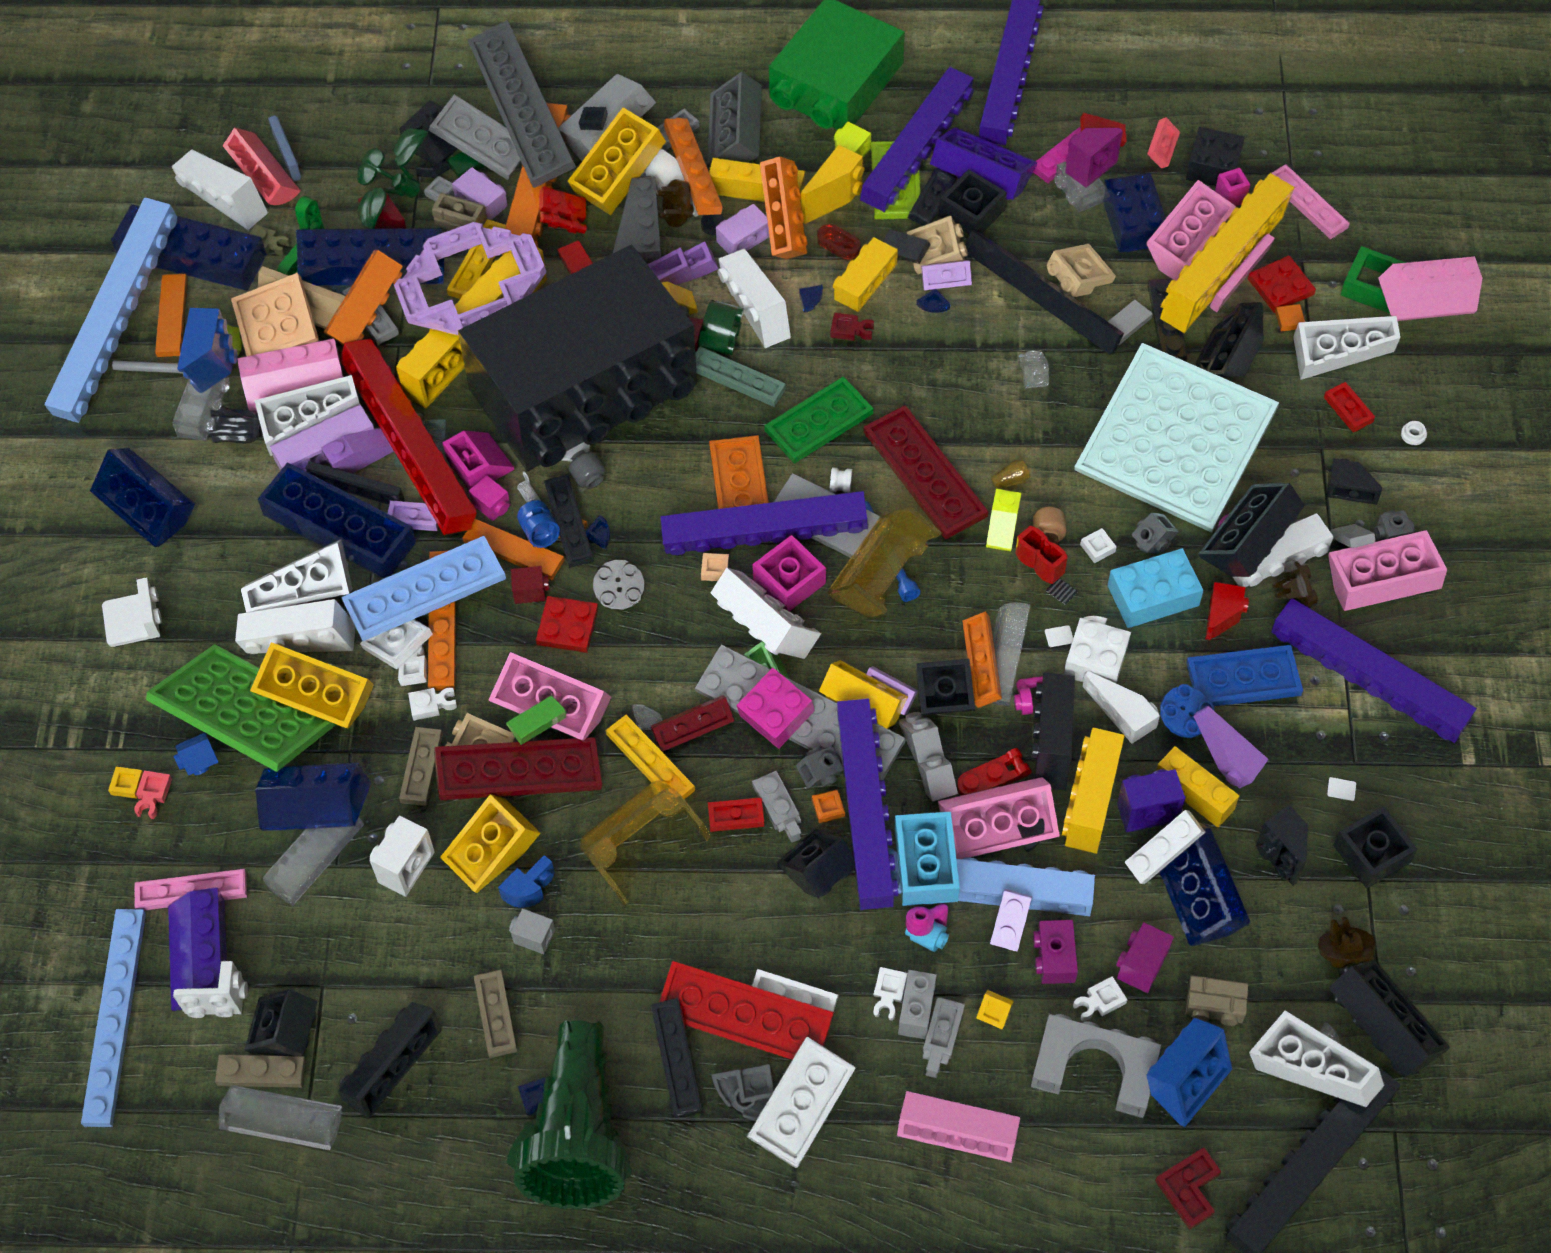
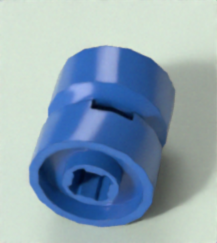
M539 500L530 501L520 508L517 520L529 542L534 547L544 548L552 545L558 539L560 534L559 525L544 502Z

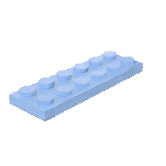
M482 536L341 598L362 641H365L506 579V576L485 536Z

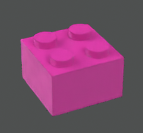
M791 535L753 564V580L765 589L768 595L782 602L785 605L783 609L790 612L826 584V567Z
M774 668L736 705L739 715L778 749L815 711L812 700Z

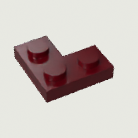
M1203 1147L1157 1176L1155 1182L1188 1229L1191 1230L1214 1215L1215 1210L1199 1188L1218 1177L1222 1171Z

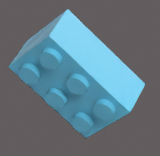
M1183 548L1110 571L1108 581L1110 593L1127 628L1198 607L1203 594V588Z
M951 812L895 815V839L902 906L958 902L960 885Z

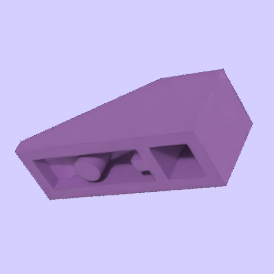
M381 428L343 435L321 447L331 468L352 474L394 452Z
M1209 706L1196 712L1194 718L1219 771L1226 776V780L1238 788L1252 783L1269 759Z

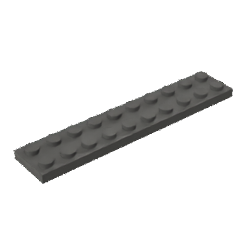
M508 20L468 39V43L533 188L576 168Z

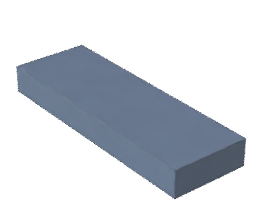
M276 115L269 117L268 120L273 136L293 182L301 180L297 161Z

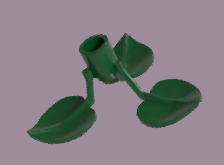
M407 129L397 140L394 147V154L397 155L395 162L404 173H398L393 176L380 169L385 156L377 148L370 149L364 155L362 164L357 171L358 183L364 186L369 185L373 182L378 172L391 179L394 189L375 187L373 192L369 191L362 197L358 206V217L367 228L375 230L376 221L386 202V193L398 194L401 197L405 195L409 198H414L418 194L420 182L413 179V174L409 173L404 166L416 153L427 136V131Z

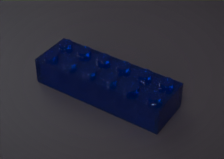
M131 204L111 241L116 254L140 206ZM177 216L176 226L171 229L168 235L166 247L161 250L158 256L156 268L248 291L267 254L262 238L259 236Z
M296 229L298 274L301 276L302 281L313 285H353L373 251L379 250L403 266L400 270L403 273L400 279H403L407 273L406 268L416 255L420 256L427 239L442 234V229ZM444 258L437 260L442 276L420 284H444Z
M288 462L257 499L263 515L323 547L342 540L346 559L384 579L392 575L416 544L413 528L409 524Z

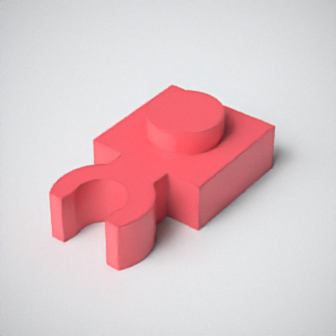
M144 770L136 792L138 799H142L137 802L134 808L137 817H141L142 811L146 808H150L148 815L151 819L157 816L158 811L155 805L157 802H165L172 782L169 774Z

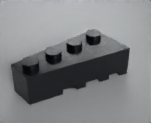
M1043 673L1042 683H1037L1035 699H1040V703H1035L1034 718L1039 719V723L1034 722L1033 738L1037 739V743L1033 742L1032 759H1036L1034 779L1043 777L1050 784L1051 789L1066 791L1072 754L1075 675Z

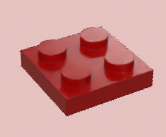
M1290 255L1257 269L1248 275L1249 282L1273 313H1275L1276 307L1293 305L1315 295L1316 288Z
M547 596L536 637V644L588 653L599 609L598 603Z

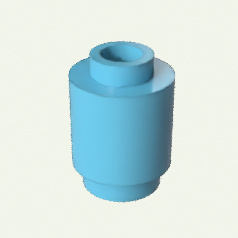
M934 921L933 930L925 936H915L907 928L905 934L910 937L911 941L933 952L938 948L943 949L949 938V934L946 933L947 927Z

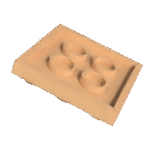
M298 273L231 298L246 356L319 341L302 278Z

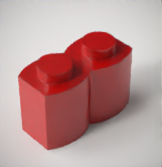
M1029 526L1017 536L1015 550L1017 558L1026 566L1034 568L1036 574L1042 580L1053 584L1065 574L1068 558L1066 552L1059 545L1049 542L1041 530Z

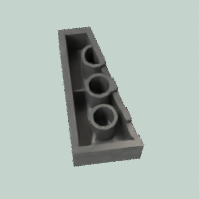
M655 177L631 179L613 253L632 244L647 264L661 258Z

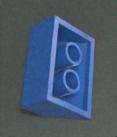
M1194 1018L1187 1027L1182 1029L1178 1038L1171 1046L1166 1048L1161 1058L1155 1065L1149 1068L1146 1074L1151 1095L1181 1126L1185 1127L1232 1070L1224 1029Z

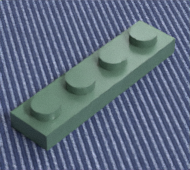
M699 347L695 353L697 374L775 407L786 390V383L703 347Z

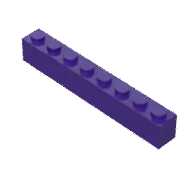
M1012 0L979 131L980 138L994 144L1006 146L1008 137L1013 136L1015 123H1012V119L1017 120L1019 106H1016V103H1021L1023 89H1020V87L1026 84L1027 72L1024 71L1025 68L1029 69L1032 55H1029V52L1034 51L1036 41L1033 35H1038L1040 22H1037V19H1042L1044 6L1040 5V0Z
M952 67L947 69L862 185L860 201L883 212L890 205L893 206L896 203L901 189L905 190L907 188L911 175H916L919 171L921 161L923 159L927 160L932 146L936 145L937 138L942 136L944 130L950 128L953 117L961 113L964 102L971 99L974 93V88H972L973 77Z
M864 491L661 516L664 549L666 554L682 555L687 551L695 550L697 552H707L711 548L719 547L732 549L736 545L744 544L757 546L761 542L768 541L781 543L791 535L794 538L806 540L816 535L831 537L841 532L855 534L868 529Z
M1291 598L1275 619L1271 633L1276 635L1279 640L1288 642L1298 648L1302 654L1311 656L1321 662L1325 668L1341 674L1348 682L1356 683L1367 690L1370 695L1379 697L1389 703L1393 709L1404 712L1418 724L1427 726L1437 732L1443 739L1456 743L1477 709Z
M869 698L837 701V716L860 910L894 907V897L899 896L897 879L892 880L891 871H895L894 854H888V846H892L891 829L885 830L884 821H889L888 805H882L881 798L886 796L885 781L879 780L878 772H883L882 757L876 756L875 748H880L879 733L873 732L872 724H877L876 709L870 708Z

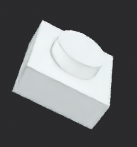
M1102 528L1082 538L1080 542L1081 547L1094 563L1115 553L1117 548Z

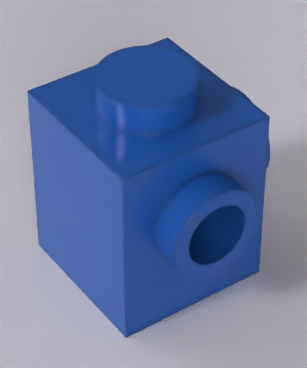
M206 733L175 745L178 754L173 755L180 770L185 768L188 776L193 773L194 775L203 774L209 770V766L218 763Z

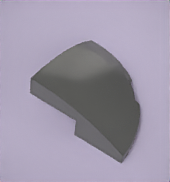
M771 1065L744 1070L738 1069L712 1075L715 1088L726 1105L734 1107L743 1114V1117L753 1121L757 1120L775 1090Z

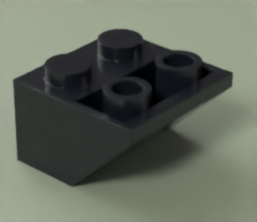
M1288 805L1264 823L1256 844L1261 857L1269 860L1276 867L1278 875L1283 880H1288L1292 886L1297 884L1307 860L1308 824Z

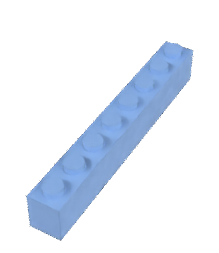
M888 848V854H894L895 871H891L892 880L897 879L898 893L901 894L897 852L894 849ZM970 857L956 859L960 885L958 901L1000 906L1004 890L1008 889L1032 896L1029 907L1031 910L1090 916L1095 875L1081 870L1066 872L1055 867L1040 869L1033 868L1028 864L1015 866L1006 865L1002 861L981 862Z

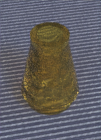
M1014 460L997 474L991 476V480L996 489L1026 483V479L1030 478V473L1023 460Z

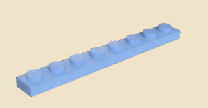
M116 909L81 1120V1124L84 1127H113L146 917L145 911L141 909Z

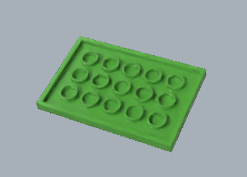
M215 644L147 691L146 700L276 772L336 725L251 692V687L260 668Z

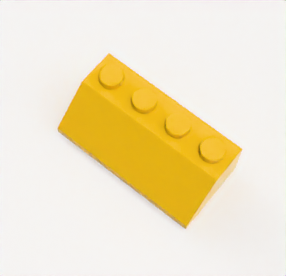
M271 642L250 691L348 729L364 710L374 684L364 677Z

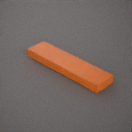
M186 274L162 275L155 349L157 357L180 356L183 343L188 281Z
M474 519L471 530H467L463 536V543H468L485 536L496 557L522 568L542 566L543 576L548 575L550 580L554 579L564 563V556L545 548L534 547L527 540L477 519Z
M986 611L962 621L967 657L970 660L974 703L978 708L1002 699L990 616Z

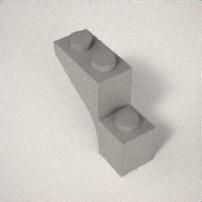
M920 712L907 714L906 718L898 720L903 736L917 763L925 794L931 801L958 794L952 765L944 757L937 726L926 715H921Z

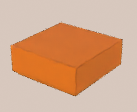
M1300 304L1276 307L1275 314L1280 331L1296 330L1299 322H1305Z
M838 789L812 796L813 806L819 823L845 817Z

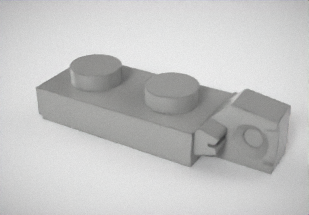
M777 771L753 780L752 786L758 798H762V805L775 830L778 829L779 832L785 830L791 843L800 840L801 831L797 825L801 823L800 814Z
M937 997L923 1047V1058L929 1060L926 1076L937 1078L940 1064L948 1065L965 1008L964 1003Z

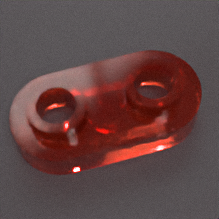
M826 224L818 229L817 241L821 247L846 260L854 259L859 255L860 241L857 237L833 224Z

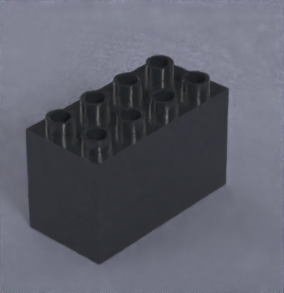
M632 244L458 330L469 390L527 472L539 465L550 467L557 464L564 458L566 451L583 442L587 445L600 442L606 437L611 428L627 420L634 423L644 419L651 412L652 407L669 398L673 401L685 398L697 384L694 324Z

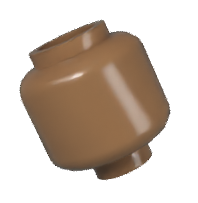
M1044 507L1034 514L1033 527L1041 530L1049 542L1056 544L1066 535V516L1058 508Z

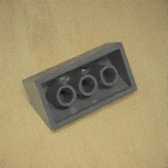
M740 72L710 93L707 159L709 166H711L713 158L749 163L759 156L762 85L743 72Z

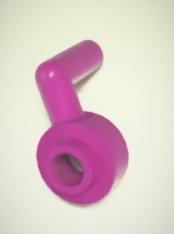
M1043 676L1019 679L1016 682L1018 694L1014 695L1016 711L1021 710L1022 715L1033 714L1030 688H1036L1037 683H1042Z
M941 903L930 910L925 907L910 909L906 915L907 930L915 936L928 935L933 930L935 919L936 922L946 926L948 906Z

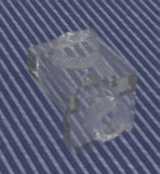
M1033 350L1018 355L1019 365L1023 371L1025 388L1048 386V362L1043 352Z

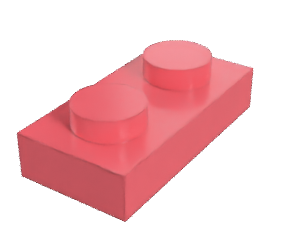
M1167 117L1159 120L1147 153L1161 169L1169 166L1180 131Z

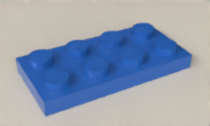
M1291 645L1188 657L1186 661L1192 687L1201 691L1214 707L1302 696L1303 693Z

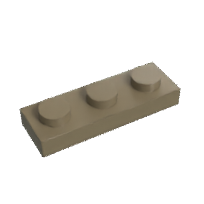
M415 727L399 797L400 803L427 806L436 768L434 748L441 746L442 730Z
M498 970L475 975L474 981L489 1058L517 1052L502 971Z
M219 1055L215 1083L217 1086L303 1088L306 1059L304 1056Z

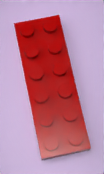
M675 961L671 963L659 1001L663 1002L679 998L686 1026L793 1060L806 1037L824 1047L835 1013Z

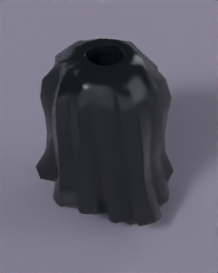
M224 405L216 411L211 410L210 415L215 417V425H213L212 430H209V436L213 443L233 442L247 444L259 438L261 424L255 412L229 409Z

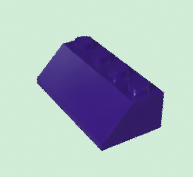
M956 127L937 138L930 161L931 165L946 173L956 175L958 179L968 169L1006 191V200H1013L1022 193L1038 163Z
M218 887L189 891L168 906L172 1011L182 1010L173 997L175 989L218 988L221 961H227L225 900Z

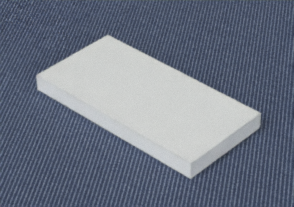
M806 1037L754 1123L747 1138L797 1168L856 1067L809 1037Z

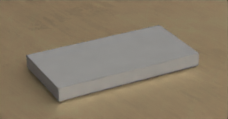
M455 94L430 125L429 131L507 180L521 163L507 128Z
M792 473L774 502L836 494ZM866 510L868 529L860 533L841 532L831 537L816 535L811 538L855 560L871 536L876 524L880 521V516Z

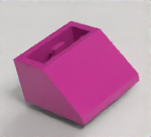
M462 431L442 442L446 460L469 490L486 475L495 481L515 470L489 433Z

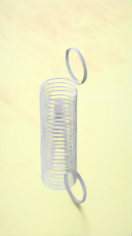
M523 471L526 481L522 483L527 487L526 489L535 500L541 501L530 485L527 474ZM518 485L517 489L525 499L526 503L530 502L531 499L525 494L526 492L522 488H519L520 486Z

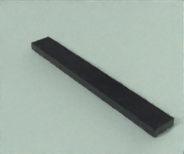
M978 230L971 231L965 244L969 256L1109 355L1115 353L1124 335L1122 331Z

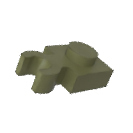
M254 225L244 241L248 249L268 254L271 249L279 256H284L285 254L284 249L280 247L281 245L290 246V241L286 236H277L276 231Z

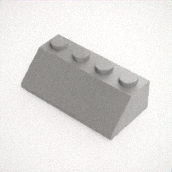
M616 74L558 129L564 142L583 161L623 107L641 117L656 102L641 84ZM583 107H606L608 115L603 130H580L579 120Z

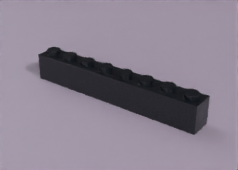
M1378 1067L1384 1086L1367 1107L1336 1097L1334 1101L1337 1105L1332 1111L1328 1108L1323 1111L1317 1119L1320 1125L1316 1130L1312 1131L1309 1128L1299 1140V1143L1302 1144L1299 1150L1295 1152L1291 1149L1281 1161L1284 1165L1279 1173L1273 1170L1263 1183L1266 1186L1265 1190L1260 1195L1255 1192L1245 1204L1248 1208L1242 1216L1237 1213L1226 1226L1230 1229L1226 1240L1242 1253H1262L1394 1097L1401 1086L1400 1083Z

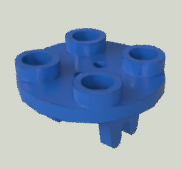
M1182 684L1179 687L1173 688L1164 696L1160 704V715L1164 725L1172 733L1180 737L1193 738L1202 734L1194 718L1195 713L1207 706L1214 710V706L1201 691L1187 684Z

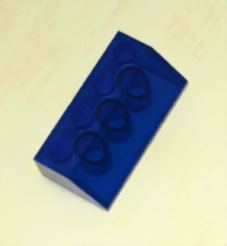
M130 448L107 450L90 489L92 494L155 548L160 547L186 525L195 505L191 499Z
M358 763L282 767L277 772L270 768H264L255 789L259 828L262 831L355 827L372 782Z
M1200 824L1205 833L1160 871L1190 946L1230 936L1251 923L1211 827L1205 824Z

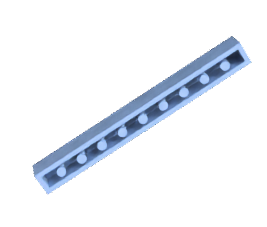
M144 197L44 404L52 415L79 423L82 416L86 414L88 403L98 389V382L108 368V361L118 347V340L128 326V319L138 305V298L148 284V277L157 265L158 256L161 250L166 247L168 235L171 229L176 226L177 215L170 204Z

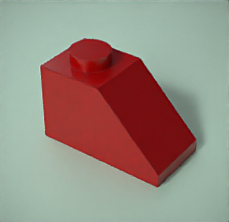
M1214 582L1210 597L1206 640H1211L1240 621L1242 612L1247 613L1249 598L1244 597L1246 587Z

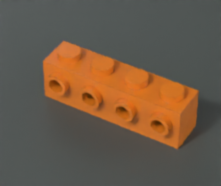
M776 157L760 162L772 256L790 259L807 254V238L804 234V215L801 211V192L798 188V169L795 161Z
M374 250L323 332L333 339L335 338L336 341L343 345L345 342L362 340L364 337L362 331L366 325L370 326L377 316L375 310L379 304L383 305L388 299L390 293L387 291L391 284H395L401 278L403 273L400 270L403 266L381 251Z

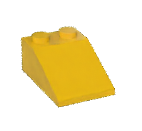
M840 145L836 147L801 191V211L804 215V224L850 203L855 195L858 196L861 193L862 185L864 184L862 182V175L864 173L863 156Z
M490 794L440 858L475 893H478L519 859L540 835V832L507 799Z

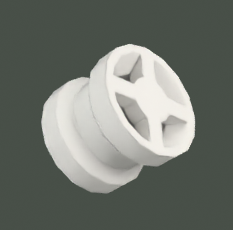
M832 467L830 492L835 493L839 490L844 493H850L852 469L841 471L838 468Z

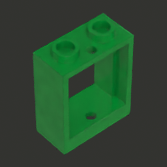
M1361 246L1344 281L1340 296L1390 314L1382 289L1358 281L1364 267L1384 273L1393 264L1407 262Z

